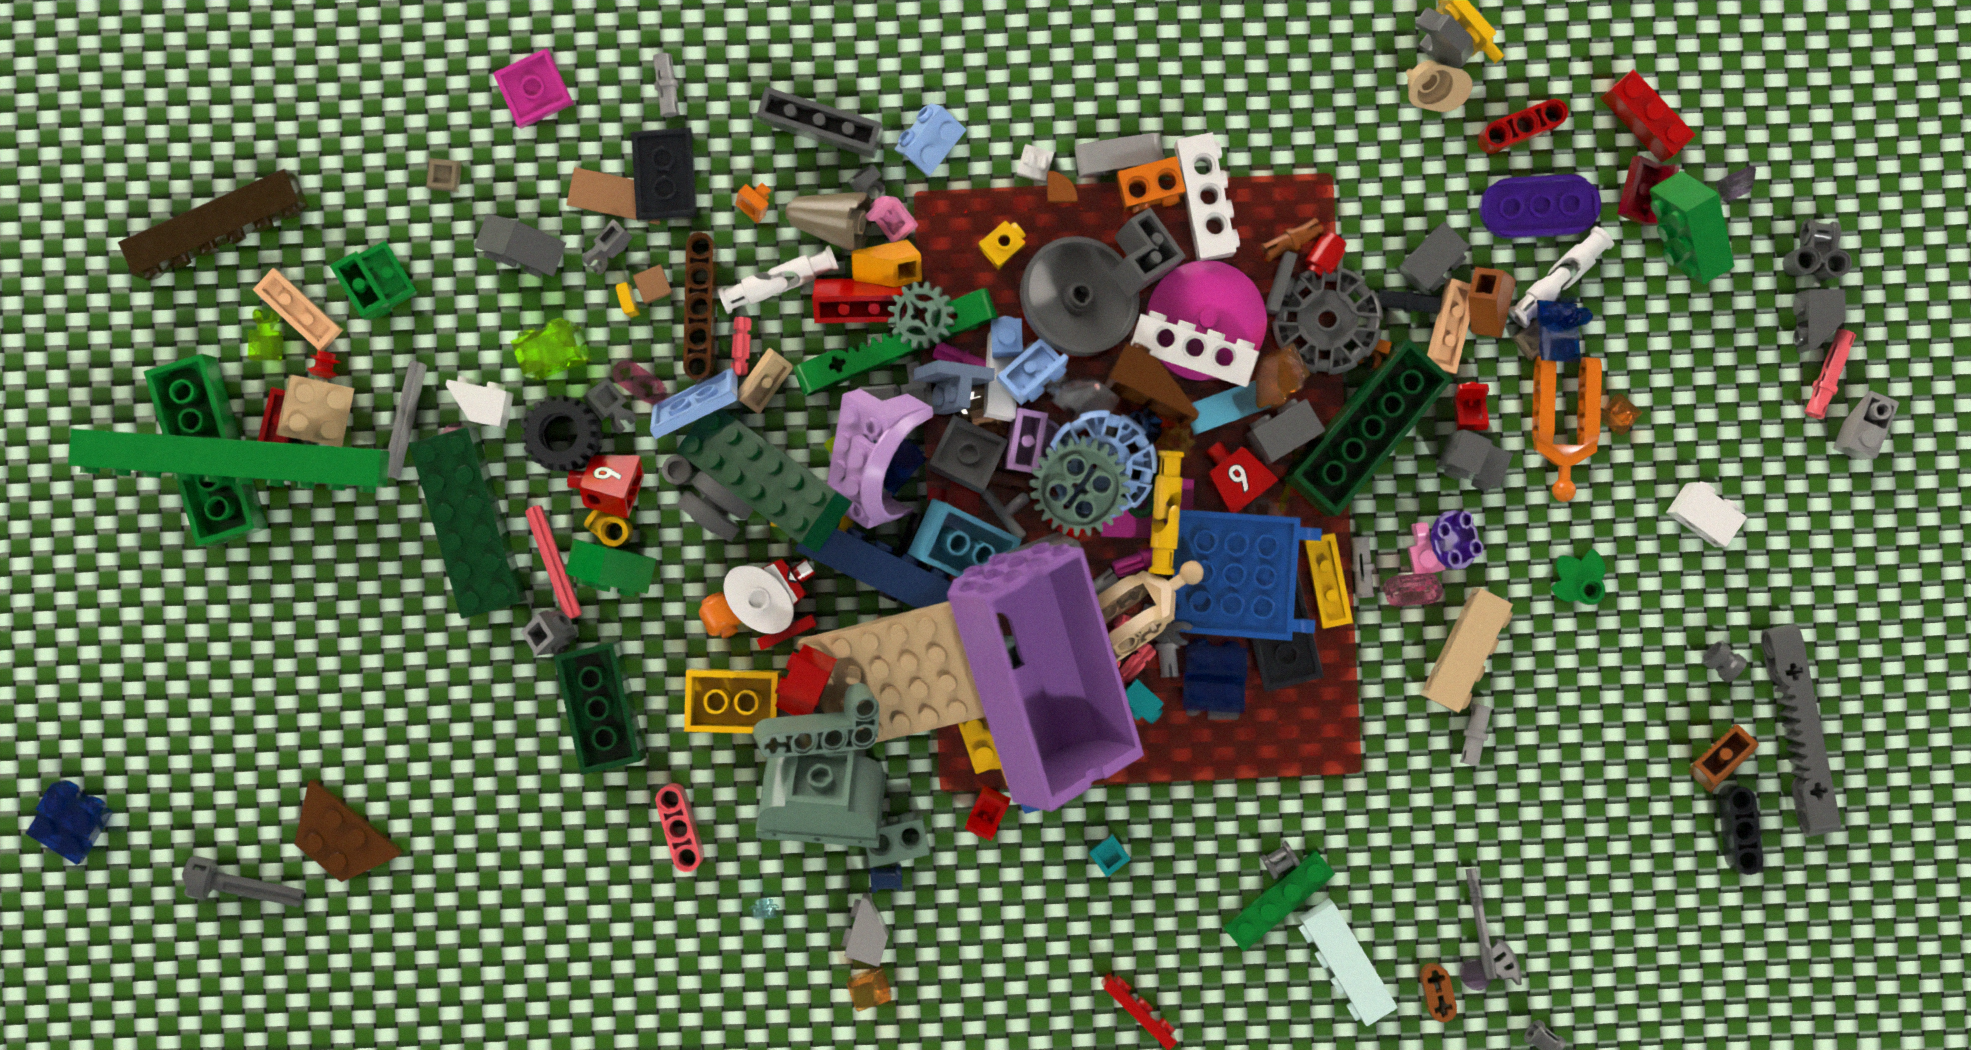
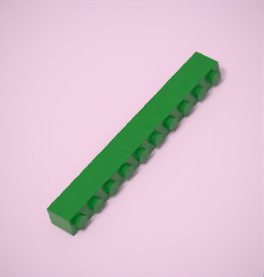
M71 428L68 466L80 467V473L100 474V468L111 469L110 475L131 476L132 470L142 471L141 477L161 478L162 473H172V479L192 481V475H203V481L223 483V477H234L235 484L253 485L254 479L265 480V486L284 487V481L296 482L295 488L315 489V483L326 484V490L345 491L346 485L357 486V492L376 493L377 487L387 488L390 451Z

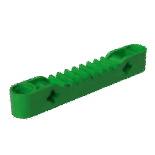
M987 288L974 291L946 304V307L950 306L955 309V312L952 314L958 318L954 320L955 325L953 327L950 325L946 326L950 335L941 334L939 338L941 342L947 341L991 322V319L999 317ZM941 313L936 315L934 324L936 328L940 323ZM916 328L913 331H909L913 335H927L922 329ZM882 333V342H879L874 337L871 338V347L861 342L859 343V352L853 347H848V353L839 349L831 350L796 365L793 370L803 396L808 397L918 353L926 348H924L922 342H920L917 349L912 348V340L903 344L900 342L903 334L897 336L893 334L891 338L886 333ZM933 340L930 341V347L937 345ZM837 360L846 362L842 366V372L834 369V367L838 366Z

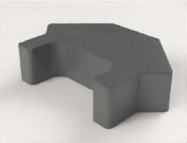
M1426 7L1415 23L1417 28L1427 33L1418 45L1419 49L1434 57L1442 65L1463 67L1474 52L1472 36L1451 15H1442Z

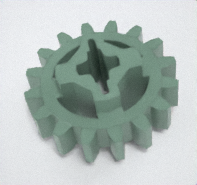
M913 282V290L911 291L905 286L901 287L904 295L902 297L894 295L893 299L897 302V305L888 306V310L894 313V317L889 318L888 323L897 325L892 333L895 336L903 334L900 340L903 344L912 340L911 345L914 349L918 348L920 342H922L924 348L930 349V341L932 340L940 345L941 340L939 336L941 334L949 336L950 333L946 326L954 325L955 323L954 320L948 318L949 314L955 312L953 307H946V304L951 300L950 297L946 295L940 298L942 289L938 286L931 291V284L929 282H926L923 288H920L917 282ZM917 296H929L934 300L922 302L917 299ZM907 304V314L902 318L903 308ZM915 305L924 312H927L925 314V321L928 326L919 319H916L918 313ZM941 313V320L936 328L934 325L936 315ZM916 328L922 329L927 335H913L909 331H913Z

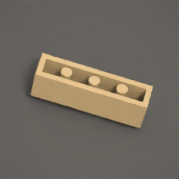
M1473 588L1420 695L1457 713H1460L1461 709H1465L1471 701L1472 693L1470 691L1474 682H1479L1484 675L1486 666L1483 664L1488 654L1492 655L1499 644L1497 636L1501 628H1505L1512 618L1513 613L1510 610L1513 604L1482 588Z

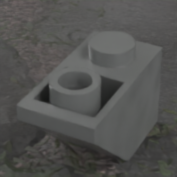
M1809 289L1796 294L1793 302V312L1796 315L1797 328L1793 333V341L1797 346V353L1816 350L1846 320L1845 289Z

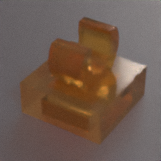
M1618 393L1601 411L1600 420L1616 434L1622 436L1643 412L1622 394Z

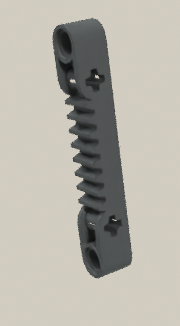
M1796 624L1764 629L1761 632V645L1769 678L1779 685L1774 688L1775 692L1783 693V697L1778 699L1777 703L1784 704L1786 708L1780 711L1779 714L1788 717V720L1782 723V727L1790 728L1791 730L1784 735V738L1793 740V743L1786 747L1787 751L1795 752V755L1789 759V762L1798 765L1797 768L1791 771L1792 774L1797 775L1792 782L1791 791L1799 827L1806 837L1837 832L1841 826L1802 633Z

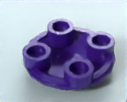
M1451 510L1443 512L1437 517L1432 526L1431 544L1433 552L1438 561L1447 568L1454 570L1466 568L1474 561L1475 557H1479L1483 552V544L1479 540L1477 529L1473 523V516L1468 511Z

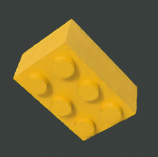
M699 668L686 670L684 732L753 733V728L759 721L778 717V708L775 707L779 695L775 693V690L781 680L782 671Z

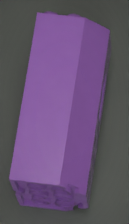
M1043 542L1032 546L1030 549L1010 554H995L988 558V563L965 569L964 575L953 580L947 596L1012 801L1052 812L1091 788V782L1097 779H1106L1144 756L1083 548L1069 547L1068 544L1050 546L1048 542ZM997 613H1002L1007 617L1021 660V664L1013 669L995 615Z

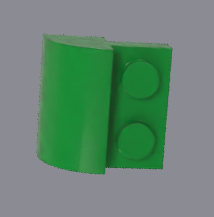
M386 240L359 254L355 251L329 265L363 320H372L392 312V307L417 295L415 287Z

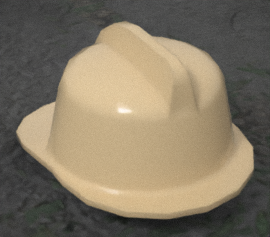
M1434 60L1424 61L1414 69H1407L1406 71L1409 101L1418 108L1437 112L1455 110L1465 103L1473 88L1472 79L1467 72L1442 65Z

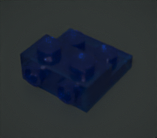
M1195 639L1192 641V644H1187L1184 650L1182 709L1243 714L1245 711L1248 648H1241L1240 643L1235 641H1227L1222 643V646L1210 645V641L1205 639Z
M63 780L50 784L36 807V810L39 812L25 834L78 865L83 863L114 811L105 807L106 803L102 799L95 796H87L79 791L80 787L77 784Z

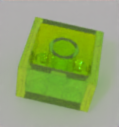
M563 317L548 321L546 323L547 327L538 331L535 328L523 330L517 334L518 338L510 341L523 376L536 381L593 360L581 326L568 319L564 320Z

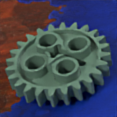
M1071 436L1069 437L1068 446H1064L1060 440L1057 441L1058 450L1056 452L1047 447L1048 459L1038 457V462L1042 468H1033L1032 473L1039 477V479L1030 480V486L1038 488V490L1033 491L1030 497L1032 499H1040L1035 504L1034 509L1045 510L1041 519L1044 521L1051 517L1053 519L1051 523L1052 529L1061 524L1063 525L1062 534L1064 535L1069 528H1074L1075 537H1078L1080 529H1085L1086 534L1091 536V527L1095 526L1100 532H1103L1102 522L1105 521L1112 526L1114 521L1111 515H1122L1118 504L1127 505L1128 500L1121 496V494L1130 493V487L1122 485V483L1130 480L1129 474H1120L1126 468L1125 462L1115 463L1119 453L1107 454L1109 444L1099 449L1097 448V438L1092 441L1091 445H1087L1085 436L1081 437L1080 444H1075ZM1071 459H1081L1085 464L1084 468L1079 472L1071 471L1067 467V463ZM1096 464V469L1086 479V491L1080 489L1069 508H1063V505L1074 493V482L1081 483L1090 466ZM1097 476H1106L1109 478L1110 484L1107 488L1099 489L1093 485V480ZM1055 484H1062L1066 487L1067 493L1062 497H1056L1051 494L1050 488ZM1081 501H1088L1092 504L1093 508L1089 513L1081 514L1076 510V505Z

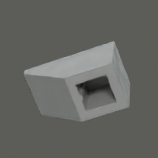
M1869 391L1844 420L1832 449L1858 460L1876 459L1900 402L1874 391Z
M864 892L861 900L855 899L850 914V917L855 918L852 929L846 928L841 946L846 947L845 957L879 967L889 930L870 894Z

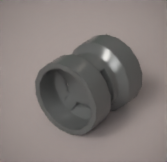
M1720 640L1712 645L1704 654L1702 664L1709 669H1716L1718 676L1726 683H1729L1741 674L1747 664V660L1740 654L1731 652L1730 646L1723 640Z

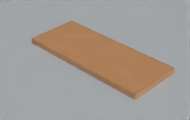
M574 167L566 205L636 220L634 180ZM660 221L646 222L660 225Z

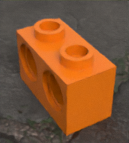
M1177 156L1121 170L1116 175L1125 212L1133 210V214L1142 213L1151 208L1150 205L1162 203L1163 207L1179 203L1180 198L1186 192ZM1169 177L1174 183V188L1170 190L1162 189L1158 184V179ZM1138 184L1144 188L1145 195L1140 198L1133 197L1129 192V187Z

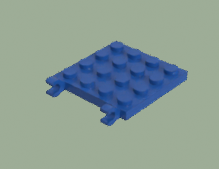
M1180 510L1178 547L1174 550L1173 562L1175 575L1172 578L1178 575L1181 566L1190 560L1202 565L1204 575L1199 583L1194 585L1186 583L1175 591L1176 616L1174 622H1188L1193 626L1192 630L1181 628L1179 632L1292 641L1293 632L1315 633V620L1294 619L1299 540L1321 541L1322 529L1300 527L1301 518Z

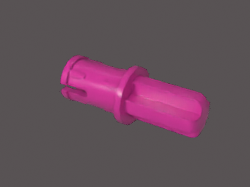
M941 342L940 345H936L933 352V358L937 360L986 367V360L970 354L968 349L964 352Z
M1140 548L1138 553L1113 561L1112 567L1115 575L1122 577L1143 569L1147 572L1152 564L1153 548L1145 550Z

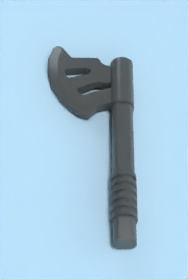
M1476 868L1465 869L1485 979H1495L1497 976L1499 979L1511 978L1516 985H1521L1520 965L1512 949L1500 939H1496L1492 947L1490 945ZM1502 953L1503 956L1498 961L1494 962V958H1496L1498 955ZM1510 964L1511 968L1504 970V967Z

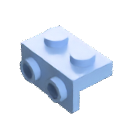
M933 103L919 111L916 117L917 121L910 129L905 130L900 135L898 145L894 149L897 153L904 155L921 172L929 177L967 130L942 106Z
M1038 339L1000 372L996 380L1020 405L1028 399L1033 402L1044 392L1043 386L1050 380L1056 382L1066 373L1067 369L1065 366L1069 357L1065 353L1060 357L1051 346Z

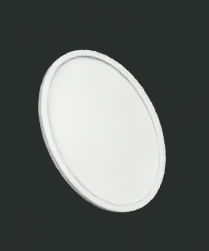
M750 565L735 567L727 574L724 581L725 598L733 613L744 624L754 630L769 634L782 632L790 626L794 617L793 602L784 585L775 576L764 569Z

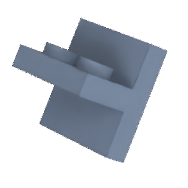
M937 360L914 369V381L936 384L932 392V404L934 405V414L947 415L970 408L971 387L985 384L995 379V368Z

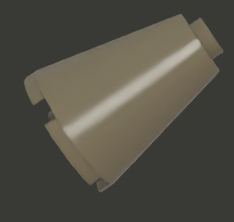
M864 192L796 196L792 202H788L785 215L792 227L851 252L863 249L867 243L868 236H863L865 226L871 227L872 221H868L865 215L871 210L872 200Z

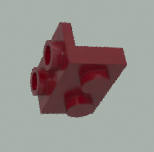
M1632 156L1617 215L1641 225H1658L1657 217L1651 209V202L1653 201L1650 188L1678 173L1680 167L1675 164L1661 165L1643 156Z

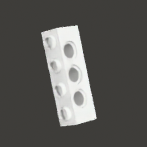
M1213 132L1177 139L1174 149L1186 189L1184 199L1197 261H1211L1232 257L1237 252L1236 247L1240 246L1237 229L1232 230L1230 218L1234 217L1231 200H1226L1224 188H1228V181L1225 170H1220L1218 159L1222 158L1219 140L1214 141ZM1205 162L1209 166L1210 172L1201 175L1196 172L1194 164ZM1203 191L1212 192L1216 199L1215 203L1205 204L1200 198V193ZM1211 220L1217 221L1221 225V233H1210L1206 228V223Z
M1151 310L1148 316L1140 315L1131 345L1134 342H1138L1150 348V354L1158 359L1248 387L1260 353L1253 350L1254 343L1237 339L1236 344L1224 340L1226 334L1208 329L1207 334L1195 331V324L1179 320L1178 324L1175 325L1166 322L1167 315ZM1165 329L1171 330L1175 336L1173 344L1169 347L1162 346L1158 339L1161 331ZM1195 338L1201 340L1204 344L1202 354L1197 357L1190 355L1187 349L1188 343ZM1222 348H1228L1233 353V361L1228 366L1220 365L1216 359L1218 351Z

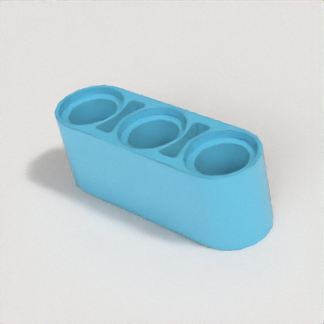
M1266 377L1249 382L1248 387L1238 386L1192 403L1200 414L1197 420L1189 425L1193 435L1276 406Z

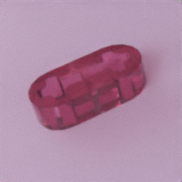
M622 360L614 366L613 378L615 382L648 404H656L665 399L667 394L665 384L638 364L630 360ZM632 366L631 373L639 379L636 383L630 379H626L623 382V374L620 373L621 369H629ZM643 382L650 386L657 383L656 390L659 392V395L657 397L651 395L648 399L646 397L648 391L641 387Z
M1420 573L1398 575L1387 579L1383 585V592L1389 604L1393 606L1430 604L1438 601L1443 594V587L1436 575ZM1428 585H1432V586L1429 588V591L1424 592V590L1427 589V586H1428ZM1397 588H1402L1400 589L1399 594H1394L1396 593Z

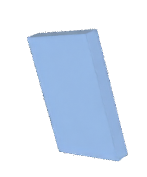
M727 369L654 404L650 431L654 438L657 439L737 401L738 376L735 374L734 369Z

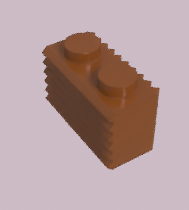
M1733 725L1697 761H1694L1689 768V774L1707 791L1711 792L1757 749L1759 744L1742 727Z

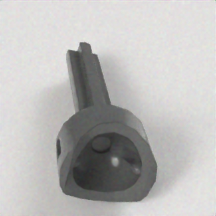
M199 856L189 857L181 876L186 885L184 894L187 897L206 900L210 892L215 890L299 907L303 902L305 893L303 889L218 873L217 860Z

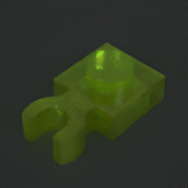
M254 309L252 317L257 324V330H248V360L282 362L283 332L274 330V326L277 325L280 318L274 309H270V317L266 321L262 318V310Z

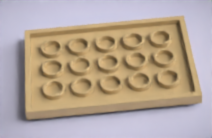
M949 601L802 638L797 642L799 651L806 644L838 659L819 701L823 713L844 711L846 690L856 683L868 685L880 707L876 742L986 717Z

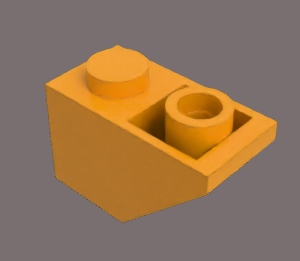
M908 239L851 251L852 275L855 281L889 287H898L922 281L921 253Z

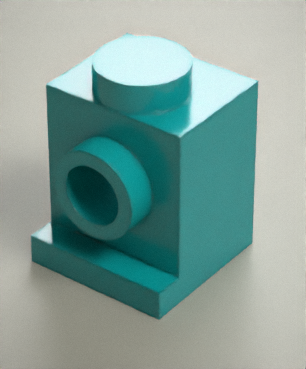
M1134 678L1127 685L1125 693L1132 716L1138 721L1143 717L1150 724H1153L1163 713L1161 707L1164 703L1137 678Z

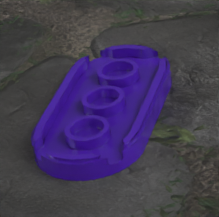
M1576 174L1504 178L1492 184L1483 193L1479 203V215L1484 227L1491 234L1503 239L1571 236L1582 233L1593 225L1601 211V197L1594 185L1592 186L1590 182L1586 181V178Z

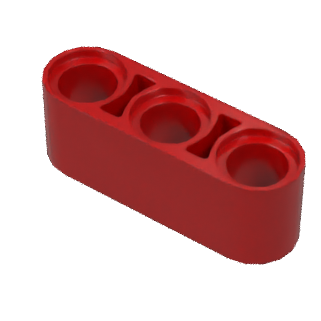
M1550 99L1493 121L1478 135V146L1485 153L1492 154L1551 132L1565 122L1569 113L1568 107L1560 99ZM1546 109L1554 112L1556 116L1555 122L1547 119L1545 115ZM1518 120L1524 121L1527 124V133L1519 130L1517 127ZM1489 131L1499 134L1500 143L1497 144L1490 140Z

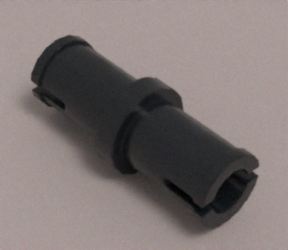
M1383 289L1378 291V299L1383 308L1399 309L1408 314L1411 311L1438 314L1440 309V295L1414 293V290L1407 289L1406 292Z

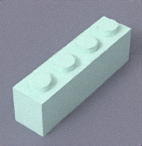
M1328 898L1298 916L1303 924L1298 927L1307 943L1312 941L1315 943L1319 950L1314 953L1323 969L1329 967L1335 977L1331 978L1330 981L1339 995L1345 993L1350 1003L1346 1007L1355 1021L1361 1019L1366 1026H1369L1398 1008L1333 901Z

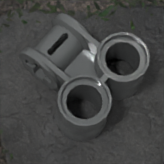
M1805 219L1800 229V248L1787 253L1783 258L1782 265L1785 273L1792 277H1800L1813 272L1818 279L1823 281L1847 274L1851 269L1852 259L1846 251L1838 249L1841 236L1840 223L1833 221L1830 224L1816 223L1814 219ZM1799 255L1806 261L1805 268H1802L1798 263ZM1829 259L1834 261L1835 271H1832L1829 268Z

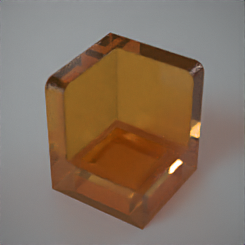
M883 965L850 976L847 980L848 990L858 1012L890 1001L893 993Z

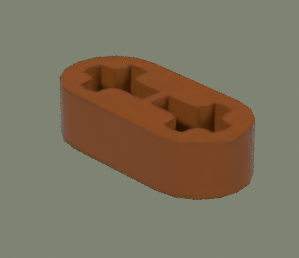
M1428 963L1420 971V982L1427 1010L1436 1021L1448 1022L1457 1013V1004L1448 971L1440 964ZM1434 970L1439 975H1442V977L1437 979L1439 989H1436L1435 985L1427 979L1432 977V971ZM1437 996H1441L1443 1002L1449 1004V1006L1444 1009V1014H1441L1438 1010H1435V1008L1439 1006Z

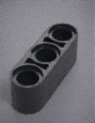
M1736 784L1724 785L1718 793V806L1726 864L1745 875L1757 874L1763 866V852L1755 794L1752 790ZM1737 792H1740L1741 801L1738 805L1734 806L1733 797ZM1743 822L1745 826L1744 832L1737 836L1736 828ZM1747 852L1748 861L1745 865L1741 866L1740 857Z

